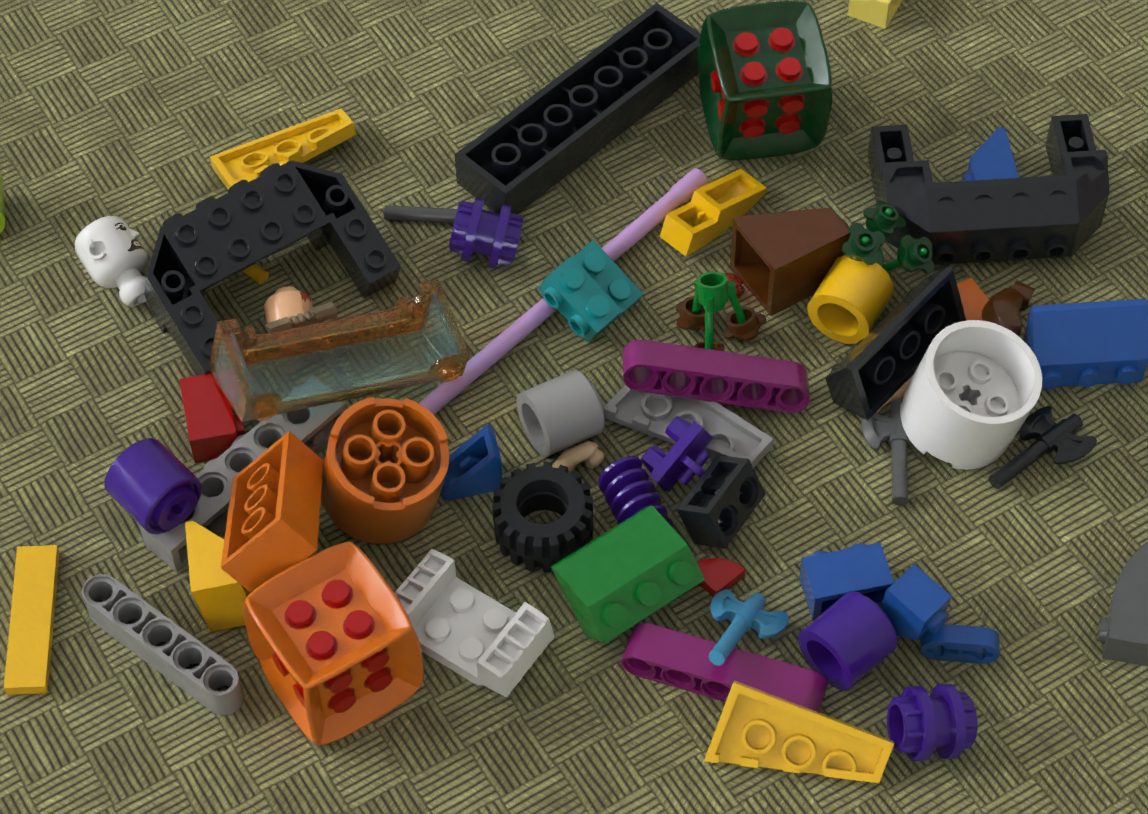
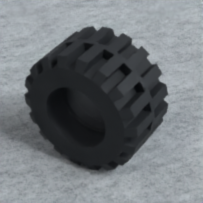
M543 462V466L536 467L535 463L526 464V470L522 471L518 467L511 471V479L504 477L500 482V489L495 490L493 495L494 503L492 504L494 536L496 544H500V551L504 557L510 555L511 563L516 566L524 563L526 570L533 572L536 567H542L543 572H552V565L590 543V537H593V497L590 496L588 484L582 483V477L577 472L569 474L568 467L560 464L558 468L552 467V462ZM540 510L553 511L562 516L558 520L547 524L533 523L525 519L530 513Z

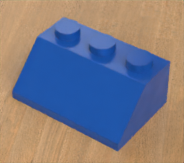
M1147 299L1031 306L1023 341L1030 347L1039 362L1042 373V388L1055 389L1065 386L1091 387L1097 384L1111 383L1125 385L1142 382L1148 364Z

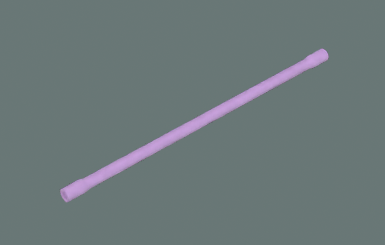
M693 168L675 183L668 193L602 247V250L613 261H616L663 221L667 213L687 203L692 198L694 190L707 185L708 180L701 170ZM542 298L421 400L419 404L435 415L555 313L557 309L550 307Z

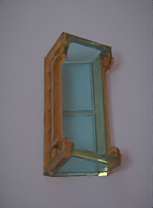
M439 280L420 283L421 293L413 300L408 301L407 296L399 297L397 307L394 309L262 335H256L253 326L246 327L245 332L241 331L237 319L217 322L209 366L215 381L240 420L244 422L254 419L264 421L282 413L439 380L449 382L459 376H463L470 354Z

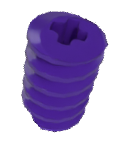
M624 457L615 461L603 471L598 480V487L603 495H605V501L611 507V513L617 519L618 525L651 505L673 528V521L671 518H667L668 511L661 505L662 500L660 496L654 493L655 486L651 481H648L649 475L645 469H642L643 463L639 457Z

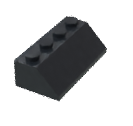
M947 266L924 278L913 290L906 294L905 298L889 314L882 318L880 323L864 339L857 343L855 348L839 364L831 369L825 379L833 403L868 421L915 373L935 336L947 326L966 321L952 268Z

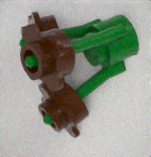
M713 271L701 274L694 281L695 295L679 302L676 306V311L680 314V317L677 319V326L679 328L705 331V342L697 343L694 347L725 351V346L722 343L714 342V312L722 310L728 299L734 311L726 319L729 328L725 329L723 334L727 340L734 338L740 341L753 340L757 337L760 326L766 323L764 314L756 315L753 308L741 307L736 294V283L734 281L728 282L727 276L721 272Z

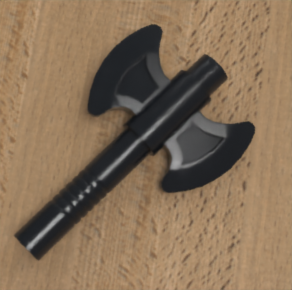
M1051 406L1040 408L1026 418L1019 434L1021 440L1036 439V442L989 476V482L995 489H1000L1042 456L1051 453L1053 450L1057 452L1054 457L1055 464L1074 462L1090 453L1095 447L1097 439L1093 436H1075L1076 431L1083 426L1082 419L1077 414H1072L1067 419H1062L1056 423L1051 418Z

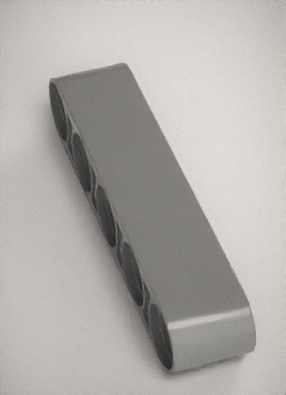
M98 574L86 580L82 587V596L89 617L97 626L212 712L218 715H229L240 709L243 704L244 695L238 672L233 665L114 577L107 574ZM109 598L108 600H106V601H104V602H98V601H100L101 599ZM132 620H139V621H137L136 623L127 624L128 622H130V621H132ZM161 642H169L164 646H156ZM191 664H199L196 668L185 669ZM230 686L226 691L216 692L220 687Z

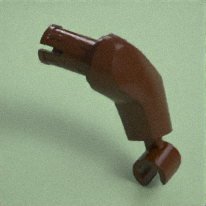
M1016 281L1013 288L1003 289L985 304L982 310V320L1003 326L1020 337L1022 317L1019 310L1021 307L1027 308L1035 288Z

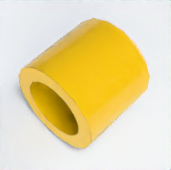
M845 255L838 257L808 303V316L813 325L832 340L844 344H857L871 332L894 294L892 279L878 263L867 265L863 261L852 260Z

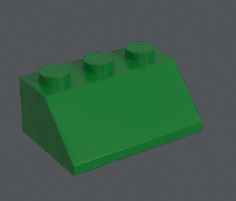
M651 505L551 566L585 636L604 643L609 642L705 580L688 544Z

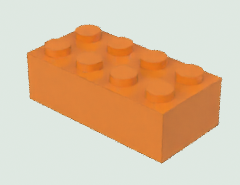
M290 431L232 478L221 569L250 593L282 571L316 554L318 550L324 461Z

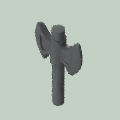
M900 399L891 402L889 417H883L876 412L868 421L863 418L861 420L864 439L873 450H879L883 442L889 441L892 457V502L895 505H905L908 503L907 447L909 442H911L902 426L900 417L902 400Z

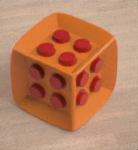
M352 542L336 544L302 560L261 584L244 601L243 616L248 638L267 680L301 731L317 746L344 738L380 718L409 699L423 683L424 666L420 641L412 627L408 614L374 564Z

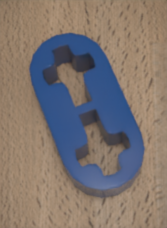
M944 624L934 634L928 630L921 637L920 650L924 657L932 660L989 663L997 660L1000 656L999 633L991 628Z

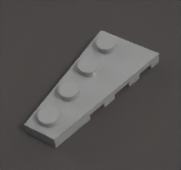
M625 385L603 407L605 419L672 444L676 442L665 431L666 427L676 416L691 424L696 421L713 437L704 449L711 455V459H715L717 455L745 458L750 460L754 468L773 448L774 439L717 402L632 390Z

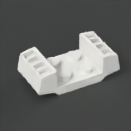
M434 549L428 552L395 592V595L409 616L412 627L417 633L423 653L472 683L483 685L506 698L517 683L521 681L525 673L532 667L536 659L543 653L547 645L554 639L552 626L547 616L526 602L523 603L517 612H514L457 578L455 560Z

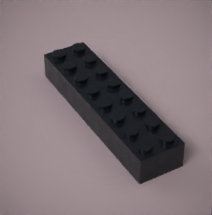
M656 3L455 154L457 184L474 197L485 199L484 205L495 213L500 214L502 204L512 206L511 213L518 214L698 75L697 61L701 33Z

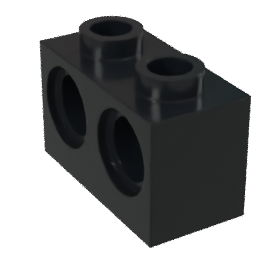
M717 455L678 506L677 511L694 544L726 549L765 496V492L749 459Z

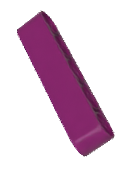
M649 340L631 341L623 349V381L627 387L635 391L787 413L802 411L810 402L807 370L802 364L797 362Z
M637 623L634 625L620 662L627 672L635 676L726 702L735 680L820 712L828 687L827 679L818 672L737 648L732 650L722 665H714L710 662L708 656L717 644L716 642L649 623Z

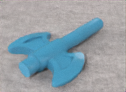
M725 589L718 592L712 598L710 604L711 614L717 621L728 619L732 620V623L709 653L710 662L714 665H722L744 633L748 632L751 628L757 631L759 638H770L780 634L788 624V614L784 611H764L766 599L760 593H754L745 602H742L732 594L731 590Z

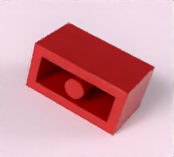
M225 370L179 379L189 442L195 463L217 459L231 447L237 437L245 434L242 415L234 416L233 408L240 407L236 384L228 385Z

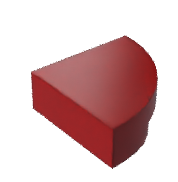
M708 558L697 561L705 579L699 585L712 597L722 590H729L745 577L746 569L733 561L723 558Z

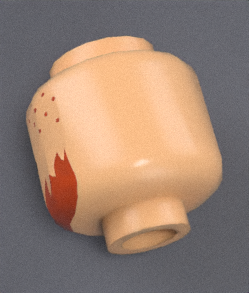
M294 287L279 288L264 303L266 324L284 317L291 320V316H296L297 318L299 313L304 315L305 311L311 313L310 308H313L311 297ZM295 331L277 338L284 345L300 344L298 334Z

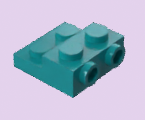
M594 240L577 254L570 256L545 277L538 287L542 292L545 302L550 307L557 309L568 320L571 330L576 335L583 337L588 343L595 339L644 295Z

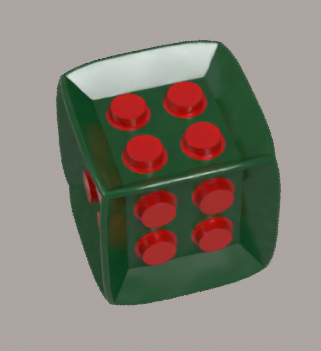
M777 1L730 7L709 14L701 28L697 63L702 107L710 140L717 156L726 160H749L795 154L819 146L828 128L833 93L828 54L818 18L812 6L807 2Z

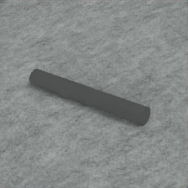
M385 205L384 219L454 223L457 209Z

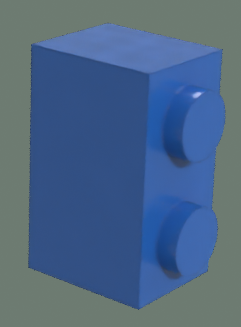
M880 542L869 545L859 543L850 546L848 549L833 552L818 551L808 557H803L801 560L799 580L812 620L820 616L849 591L859 592L870 598L878 606H881L886 590L894 583Z

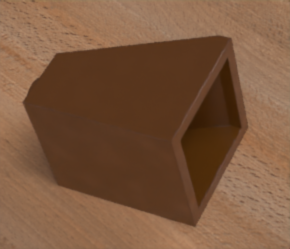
M829 207L738 216L733 219L730 267L768 314L772 316L815 294L835 260L844 255L842 246L849 240V226L845 220L839 219Z

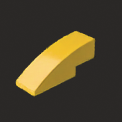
M740 168L694 190L690 203L666 214L659 237L687 257L730 228L733 224V219L747 213L764 196L767 187Z

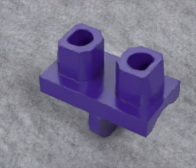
M678 416L666 427L665 433L676 442L669 452L665 454L656 445H653L641 457V461L651 472L649 476L668 492L678 480L687 486L696 474L701 477L705 472L702 466L711 457L704 449L713 437L696 421L691 424Z

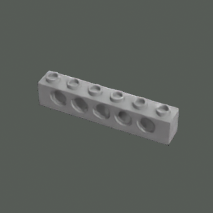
M313 378L303 387L296 388L285 402L274 411L267 412L260 420V423L248 433L237 437L230 448L217 459L210 460L203 467L202 471L196 475L202 484V494L197 506L186 519L198 523L218 536L226 531L232 478L288 431L316 454L328 444L333 425L346 410L345 403ZM182 522L168 532L158 535L148 533L139 524L145 546L174 571L178 572L188 563L185 522Z

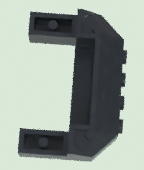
M1088 114L1051 116L1045 146L1052 176L933 183L929 160L914 161L908 125L871 127L868 161L876 204L878 201L888 203L906 221L903 229H895L892 236L885 238V241L899 248L901 246V238L905 235H910L914 239L927 237L932 244L931 260L934 265L943 266L956 263H986L989 261H1022L1025 259L1071 257L1102 224L1110 193L1107 151L1096 150Z
M291 160L281 166L279 163L268 166L260 173V177L250 182L241 180L228 189L227 194L217 199L211 196L202 200L196 205V210L184 216L182 213H178L166 219L159 230L146 276L144 295L162 333L167 330L170 332L196 376L224 370L228 373L236 369L239 354L205 301L206 289L305 237L309 239L316 251L330 244L364 299L396 282L401 265L343 174Z

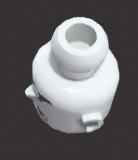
M105 216L93 221L80 231L75 240V252L92 279L103 288L118 287L120 290L119 297L125 305L129 307L139 306L147 301L144 295L146 277L142 276L141 272L148 262V254L138 240L139 232L132 230L118 216Z

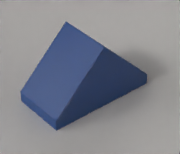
M486 425L449 455L448 470L441 490L443 499L450 501L500 489V482L503 479L502 463L492 426Z

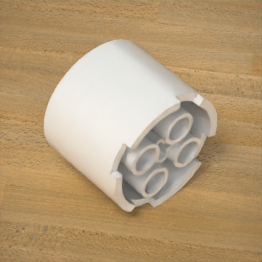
M966 320L954 323L941 330L928 347L904 392L900 405L902 426L909 440L923 455L928 452L942 461L951 463L952 468L976 469L996 461L1010 445L1039 399L1042 389V373L1035 354L1018 335L992 322Z

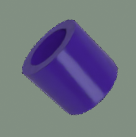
M153 438L140 440L123 451L110 466L104 484L108 494L148 533L155 535L168 532L181 524L197 506L202 494V484L199 479L159 440Z
M853 591L843 595L798 635L801 652L813 670L823 675L827 679L828 684L844 691L853 687L897 648L898 642L895 628L882 608L865 595Z

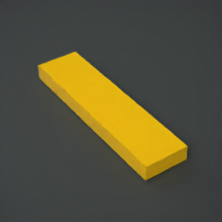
M57 545L17 547L4 677V691L6 695L48 693L60 556Z

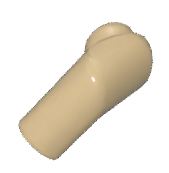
M586 441L565 449L553 463L552 467L558 468L561 464L568 467L570 474L578 464L585 462L588 468L593 469L604 460L605 455L602 450L597 448V443Z

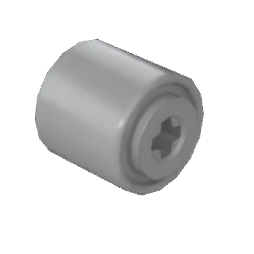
M576 369L517 394L516 404L521 424L531 444L543 457L553 455L598 435L604 430V408L601 398L590 380Z

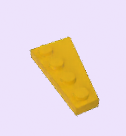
M340 108L210 156L213 170L226 188L229 189L241 180L250 182L260 177V173L272 164L279 163L281 166L291 160L304 163L357 134L354 122Z
M734 680L704 762H723L739 764L744 767H763L779 769L784 772H803L824 775V777L880 783L894 746V741Z

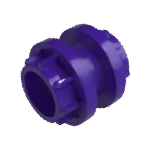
M475 197L474 203L460 202L448 246L450 251L462 254L461 260L470 262L472 252L489 256L487 267L497 269L498 263L510 265L514 261L522 230V216L511 213L512 206L502 204L500 214L482 210L485 199Z
M952 684L936 685L930 695L922 686H908L903 690L901 696L893 697L888 706L887 730L889 739L894 741L893 747L898 753H906L912 761L928 760L932 756L934 748H936L938 756L942 759L958 758L962 754L963 749L971 748L977 736L978 721L974 703L966 692H958Z

